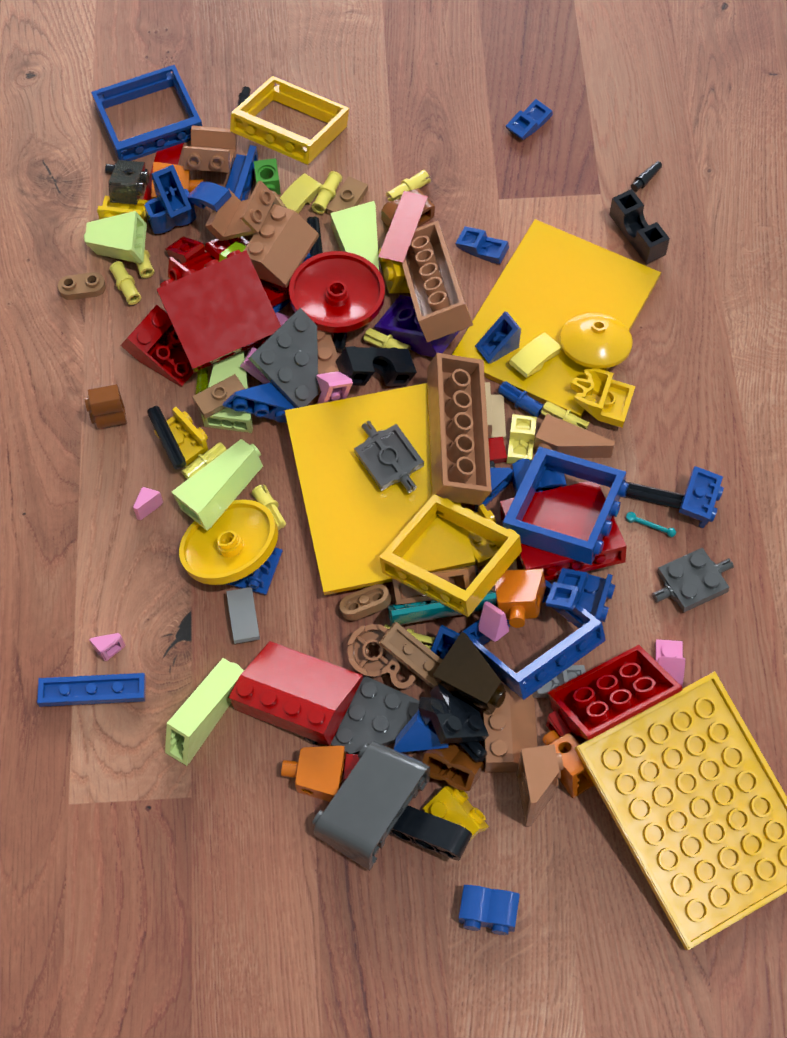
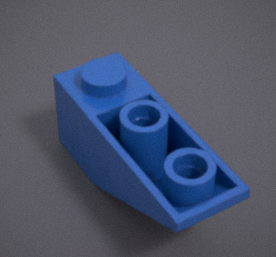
M271 382L236 391L223 403V407L231 408L238 412L254 414L257 417L273 419L281 423L287 422L285 410L295 408Z

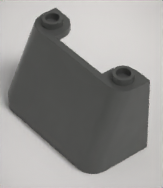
M372 742L370 745L366 743L358 755L360 760L325 811L320 810L312 822L315 826L314 835L369 871L376 862L377 857L375 855L384 846L388 834L412 798H416L418 789L423 791L430 778V767L377 742Z

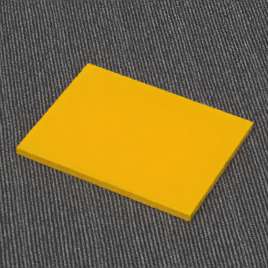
M535 219L472 321L473 326L467 329L452 355L484 360L485 378L499 384L507 381L520 391H527V395L543 404L551 402L566 411L571 410L572 414L581 418L585 409L574 400V396L577 393L570 386L575 378L586 379L584 370L592 368L574 362L561 349L558 355L544 362L541 370L526 378L509 364L510 359L544 332L560 344L561 330L566 322L575 316L585 313H602L612 316L622 322L630 331L659 280L661 272ZM504 312H508L521 328L519 348L493 363H488L475 345Z
M428 383L285 410L324 595L392 582L393 578L382 573L379 557L432 497ZM367 421H371L377 432L386 430L395 424L399 426L424 461V466L409 476L417 486L414 491L412 490L411 493H408L401 482L394 483L383 491L380 490L354 453V448L364 443L369 437L364 429H362V424H367ZM453 502L454 504L461 507V503ZM440 516L435 518L402 557V559L428 572L475 565L468 530Z
M715 671L683 688L681 692L575 747L579 758L685 950H690L787 892V796Z

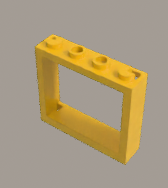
M272 76L231 112L230 132L309 165L347 127L349 108ZM274 100L328 124L315 137L309 140L255 116Z
M434 494L380 555L379 559L382 573L469 617L522 552L520 535L514 530L506 529L489 518L485 519L468 508H462L451 500ZM437 516L501 546L466 590L402 559L404 554Z

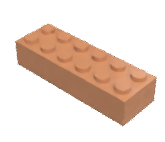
M439 221L417 228L402 266L418 322L428 343L454 332L462 331L473 326Z
M436 353L427 367L432 496L435 494L452 502L481 505L492 492L484 360Z

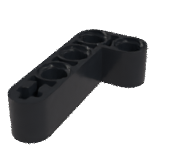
M411 806L406 807L389 833L392 836L458 861L461 859L472 837V833L466 828Z

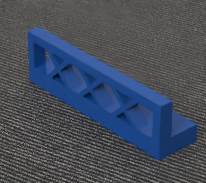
M250 145L247 156L236 154L226 188L230 189L240 201L248 199L255 177L254 161H258L257 146Z

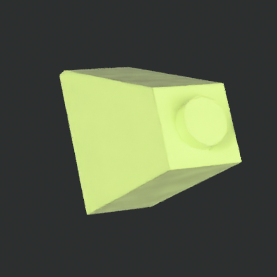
M136 211L87 222L84 240L86 245L97 255L142 263L144 260L147 224Z

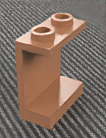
M192 125L191 146L183 147L184 169L229 173L237 151V134L230 132L229 128Z
M262 181L257 182L248 200L240 201L230 190L232 196L217 212L212 211L205 225L219 241L259 233L276 196Z

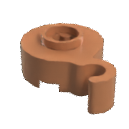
M379 624L361 626L353 632L348 641L347 653L349 662L356 671L365 676L376 678L390 674L391 682L400 689H410L415 685L417 677L414 675H410L409 679L404 683L399 681L398 676L402 671L400 661L380 646V654L377 657L375 655L372 658L369 657V646L373 645L375 647L388 631V628Z

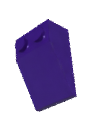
M400 295L374 326L376 331L387 336L391 334L394 339L410 345L411 350L416 353L434 357L436 353H443L460 332L457 331L427 343L418 322L412 298Z

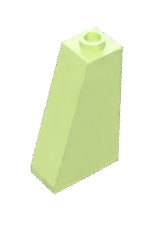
M372 201L330 213L331 228L340 250L366 258L379 270L375 202Z
M244 351L213 364L208 388L236 374L245 389L249 388L247 371L240 367L245 359ZM225 408L206 419L202 415L204 427L248 433L253 431L252 415L250 413Z
M240 439L172 491V494L180 509L205 530L210 529L263 467L259 458L261 453L254 444L249 445Z
M222 658L167 722L165 753L186 766L191 762L231 704L228 697L244 671L238 664Z

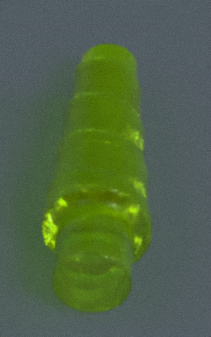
M207 367L198 371L196 394L208 388Z

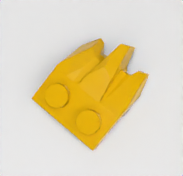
M597 368L584 370L586 379L575 378L571 382L570 388L577 393L574 396V400L598 421L623 428L635 386L613 380L614 373Z

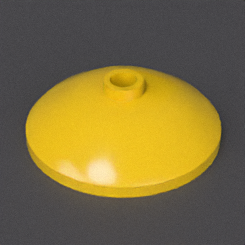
M585 313L571 318L563 326L560 335L561 347L571 360L585 367L597 369L610 368L622 363L629 356L633 343L630 331L622 322L602 313Z

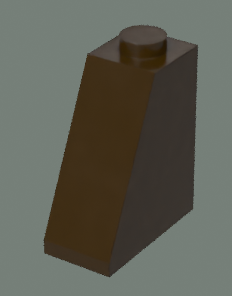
M461 632L433 676L437 684H441L447 691L492 714L496 707L499 708L503 704L506 691L501 680L467 634Z

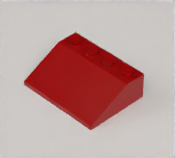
M269 641L242 672L228 698L238 712L330 746L363 679V675Z
M637 645L549 691L548 696L552 710L558 712L569 730L586 740H590L681 692L683 689L640 645Z

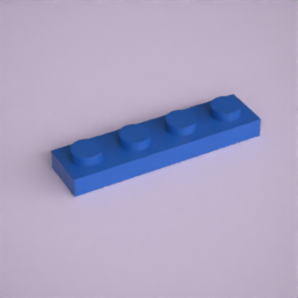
M145 673L38 679L37 703L39 707L144 702L146 698Z

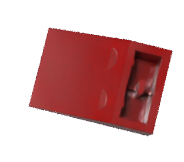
M158 305L149 312L120 345L140 363L180 387L194 373L168 314Z

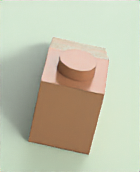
M547 414L535 436L533 449L538 450L540 446L578 458H611L615 441Z
M475 566L430 572L463 590H466L476 578ZM393 579L397 605L434 600Z

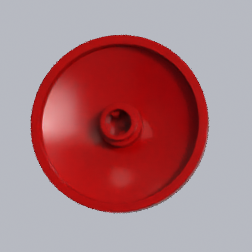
M344 251L324 252L307 259L295 270L289 284L290 303L294 312L301 308L317 325L318 330L331 333L349 332L367 325L379 314L384 304L385 284L378 268L366 258Z

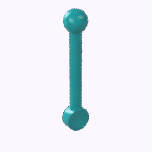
M628 512L626 515V521L629 523L637 522L667 533L669 537L676 535L674 528H665L638 518L634 512Z

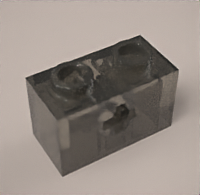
M117 161L108 182L110 203L138 204L140 196H144L145 185L149 183V172L145 171V162Z

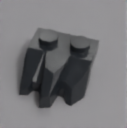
M438 684L430 691L431 697H420L418 708L425 726L433 725L440 744L484 741L489 736L480 712L466 700L453 693L451 694L441 684Z

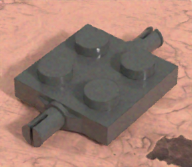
M367 421V424H362V429H364L369 437L364 443L354 448V453L380 490L383 491L394 483L401 482L408 493H411L412 490L414 491L417 486L409 476L422 468L424 461L399 426L395 424L386 430L377 432L371 421Z
M702 547L658 567L657 573L664 582L665 588L653 592V599L658 603L671 597V599L677 602L684 613L729 591V586L721 573L733 569V562L728 558L715 564Z

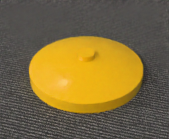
M234 500L210 529L205 530L196 521L188 527L179 547L180 561L187 573L198 582L209 585L235 582L253 573L270 557L277 544L278 526L270 510L263 504L252 500Z

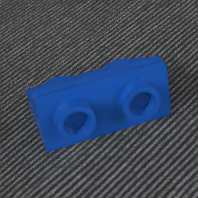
M694 466L679 513L700 520L698 527L704 528L708 522H713L717 513V508L714 507L715 502L720 500L724 487L720 486L723 476Z
M588 574L587 584L577 604L598 620L605 622L609 607L604 606L606 598L612 599L615 584H611L613 575L608 574L607 578L604 579Z

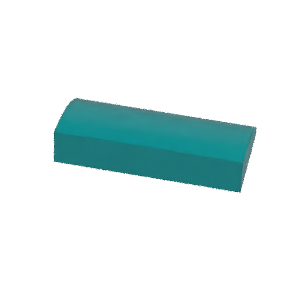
M490 590L472 613L482 611L486 601L496 606V593ZM436 600L388 606L390 626L395 622L404 625L462 615Z

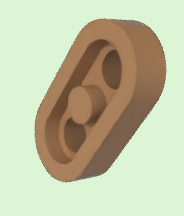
M96 272L68 275L58 282L59 293L66 300L97 297L103 294L106 289L103 276Z
M376 584L347 595L341 600L339 607L345 619L354 621L388 607L391 602V595L386 586Z

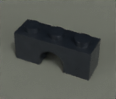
M630 189L612 198L609 215L643 261L648 264L666 255L670 238L658 222L651 225L647 224L643 214L644 204L635 192Z
M350 346L345 347L336 360L339 372L352 379V386H365L375 372L382 376L385 386H407L417 373L409 349Z

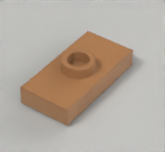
M348 176L327 207V214L330 215V213L358 206L368 191V184Z
M236 374L192 396L206 419L227 408L223 407V403L233 393L245 388Z

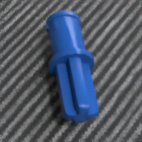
M507 381L500 385L498 393L514 403L515 408L520 407L533 417H539L544 406L543 404L528 396L527 391L522 392Z

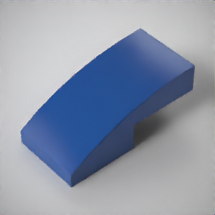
M535 99L524 112L520 110L506 125V128L524 140L543 126L553 116V111Z
M201 182L187 198L189 202L202 209L207 206L217 212L232 195L230 190L211 182Z
M466 226L455 243L461 250L496 264H501L509 249L508 241L487 237L485 230Z
M562 568L557 583L553 582L546 606L572 611L585 589L588 573Z

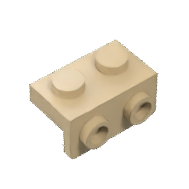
M485 382L488 438L503 437L505 439L504 396L491 395L490 382Z

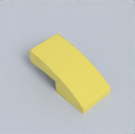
M304 173L289 186L280 199L288 209L294 210L299 214L306 203L311 204L322 184Z
M544 332L510 359L509 364L527 378L541 370L544 362L558 355L562 347Z
M512 414L507 463L513 464L520 459L532 460L537 417Z

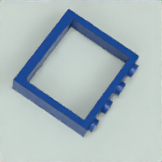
M175 65L91 92L97 113L120 164L191 141L192 125L202 126V121ZM174 86L189 119L119 142L105 109Z
M539 446L504 518L503 527L512 529L519 534L522 544L592 565L595 555H599L602 552L604 545L603 537H608L610 534L612 516L617 517L621 505L619 500L621 497L625 498L629 486V483L625 482L626 471ZM546 469L611 488L588 541L522 521Z
M545 580L546 590L542 604L546 603L552 584ZM578 604L572 611L552 607L579 629L518 673L511 670L483 646L491 639L479 631L480 620L462 632L467 634L498 678L524 700L606 641L603 625L600 620Z

